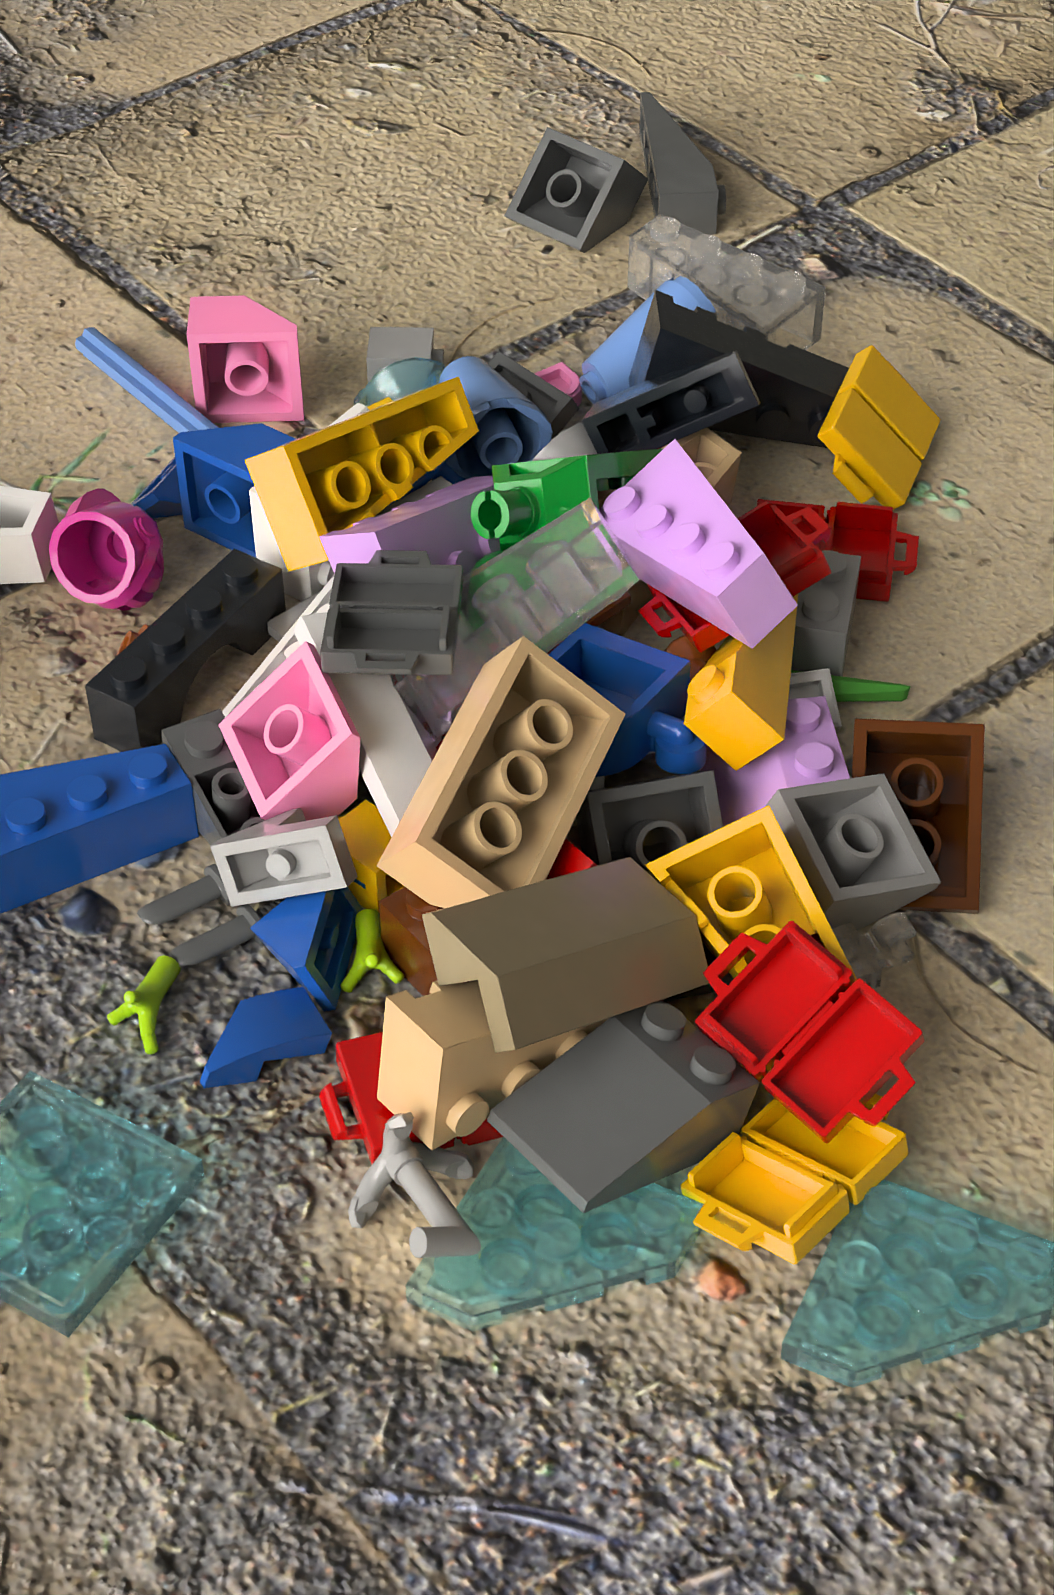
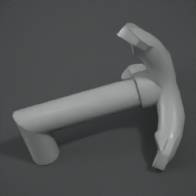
M412 1113L395 1114L385 1124L383 1146L380 1155L365 1173L356 1194L351 1200L348 1210L351 1226L363 1228L370 1217L375 1213L383 1191L394 1180L397 1185L403 1186L432 1226L416 1227L411 1232L409 1246L416 1258L459 1257L478 1254L481 1250V1243L478 1237L428 1172L430 1170L455 1179H468L473 1176L474 1164L468 1155L459 1151H448L439 1147L431 1151L424 1143L411 1141L409 1135L413 1128L414 1117Z

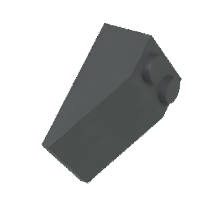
M662 999L610 1017L492 1108L487 1121L582 1213H586L699 1163L732 1132L739 1134L760 1082L741 1067L727 1051L718 1047L688 1021L679 1009Z

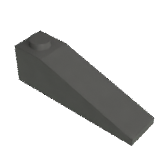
M640 92L639 137L658 237L716 234L717 215H723L726 212L725 185H717L713 165L650 92Z

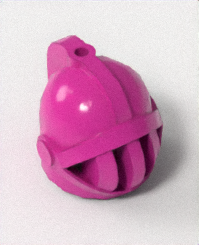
M97 488L86 492L70 505L65 518L53 530L49 543L50 562L58 581L72 596L86 603H94L102 608L127 611L131 610V608H140L146 605L152 599L153 594L159 589L164 573V542L156 521L142 508L121 502L112 492Z

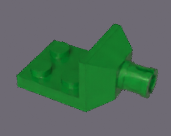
M663 449L592 454L493 465L494 490L480 492L473 500L471 506L473 527L485 539L499 538L500 550L522 551L538 558L603 553L597 491L614 490L623 487Z

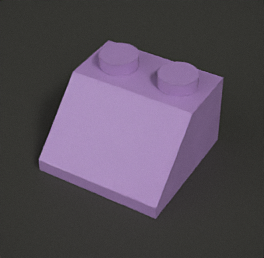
M825 696L788 699L784 740L739 770L735 771L709 746H707L706 763L700 769V771L714 770L723 827L764 808L778 789L850 778Z

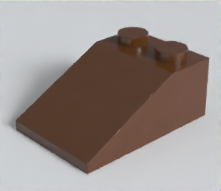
M855 718L852 778L885 774L941 881L935 890L897 910L979 913L985 724Z

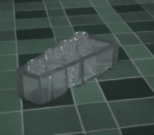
M661 214L629 235L628 288L644 300L665 281L682 276L697 285L710 300L716 310L717 320L742 331L745 326L764 333L765 340L784 348L791 344L807 350L821 339L825 286L805 278L798 272L784 269L762 259L757 254L743 251L721 241L716 236L704 234L680 223L675 218L666 217Z
M591 497L463 576L452 675L390 674L393 687L433 741H436L449 730L482 666L522 636L526 637L545 653H548L607 605L621 598L630 587L639 581L627 552Z

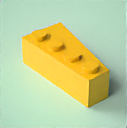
M459 376L419 390L245 460L288 572L328 561L329 559L319 536L332 531L352 527L355 522L368 517H375L391 502L402 498L413 488L412 484L426 472L434 470L479 431Z
M769 805L645 864L650 875L696 915L702 943L715 958L741 932L768 944L789 921H794L852 971L855 981L857 980ZM751 950L729 971L733 979L756 956Z

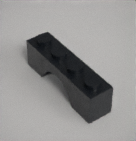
M233 549L85 685L94 739L121 752L160 745L162 743V730L181 723L183 707L189 689L199 670L212 654L221 647L229 645L253 656L272 637L268 633L267 622L286 611L282 568L236 549Z

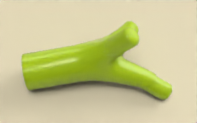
M374 909L359 911L355 917L357 938L355 958L349 973L340 984L341 989L347 993L352 992L365 973L372 969L381 970L395 984L400 983L404 979V974L393 963L385 950L381 939L380 913Z
M166 955L157 958L135 991H127L123 997L125 1002L107 1015L109 1023L115 1026L126 1018L128 1019L132 1015L138 1014L140 1034L145 1053L150 1055L157 1053L159 1050L155 1031L160 1004L181 972L179 963Z

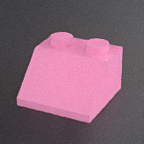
M245 295L190 297L187 342L196 410L213 423L304 421L297 325Z
M305 641L218 724L261 819L264 820L301 808L306 821L335 815L338 817L357 799L360 736L329 674L322 672L321 658L315 646Z

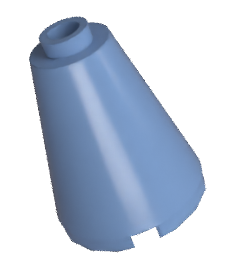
M686 277L671 278L656 289L673 296L674 303L694 311L698 306L710 312H716L705 294ZM654 292L582 363L583 375L579 378V382L584 394L593 404L630 388L629 376Z
M474 356L461 357L452 361L443 370L439 383L459 376L479 429L473 437L445 460L461 477L469 479L471 477L492 475L493 465L532 461L551 441L552 427L543 411L484 360Z

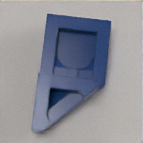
M304 987L274 991L241 1000L204 1067L200 1079L203 1088L255 1082L258 1079L264 1061L325 1053L332 1032Z

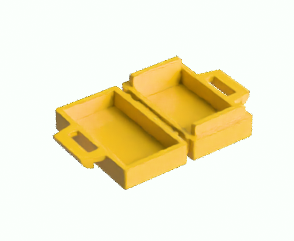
M870 345L855 355L822 424L818 438L835 455L832 474L861 504L874 496L882 506L892 507L894 510L905 504L922 465L921 460L927 454L941 419L895 367L873 345Z
M875 1094L864 1106L871 1110L882 1096ZM774 1098L742 1127L743 1136L740 1137L739 1134L732 1132L688 1173V1178L680 1186L685 1206L698 1213L693 1220L695 1226L741 1251L753 1249L752 1243H755L790 1263L797 1264L849 1214V1203L858 1205L908 1156L906 1133L881 1121L876 1126H871L854 1116L826 1144ZM889 1112L882 1120H887Z

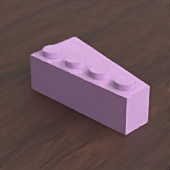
M676 439L669 443L626 485L613 491L599 509L602 540L624 570L752 649L798 606L763 551Z
M493 476L471 477L427 494L424 499L391 508V512L378 517H368L353 523V526L347 529L332 531L319 536L334 574L337 563H369L376 550L427 551L430 563L433 565H462V601L467 595L469 576L476 562L484 555L500 551L499 538L485 539L481 537L474 529L471 521L473 500L480 492L494 490Z

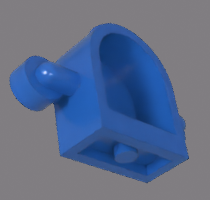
M584 622L548 654L625 713V717L595 777L624 771L641 761L649 752H655L656 763L661 769L673 774L693 773L705 765L707 745L684 725V720H682L685 716L688 698L687 688L690 683V660Z

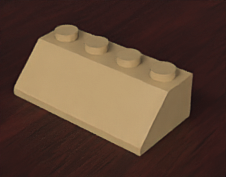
M522 636L482 666L382 854L377 867L430 905L442 908L546 880L625 717V713L526 637Z

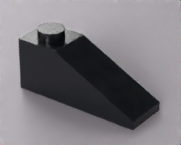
M736 350L644 381L598 401L581 421L597 454L651 450L663 447L674 439L677 441L759 406L760 401Z

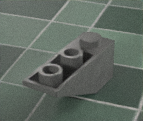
M221 709L162 730V744L167 745L192 783L198 831L210 845L219 839L265 821L261 819L218 725L225 719Z

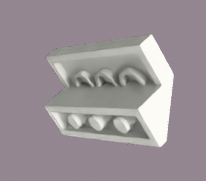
M327 612L301 615L294 629L295 636L300 646L305 641L313 644L321 658L320 649ZM328 673L360 736L359 770L392 837L437 753L436 746L442 739L410 675Z

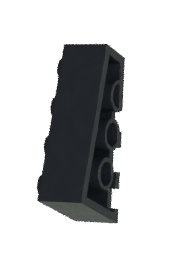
M655 289L630 372L629 387L737 350L760 404L707 428L713 431L827 448L818 438V433L847 374L848 367L791 344L784 348L765 340L764 333L747 326L742 331L718 321L717 314L698 306L694 311L674 303L673 296Z

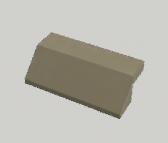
M631 857L422 914L438 985L478 980L495 1053L517 1050L709 984L703 974L708 965L696 915Z

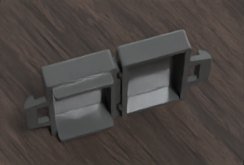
M376 550L369 563H337L329 601L330 609L327 612L320 649L322 672L452 675L463 589L462 565H433L430 563L427 551Z

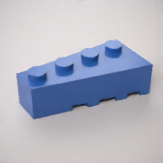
M166 744L0 775V914L199 837L192 783Z

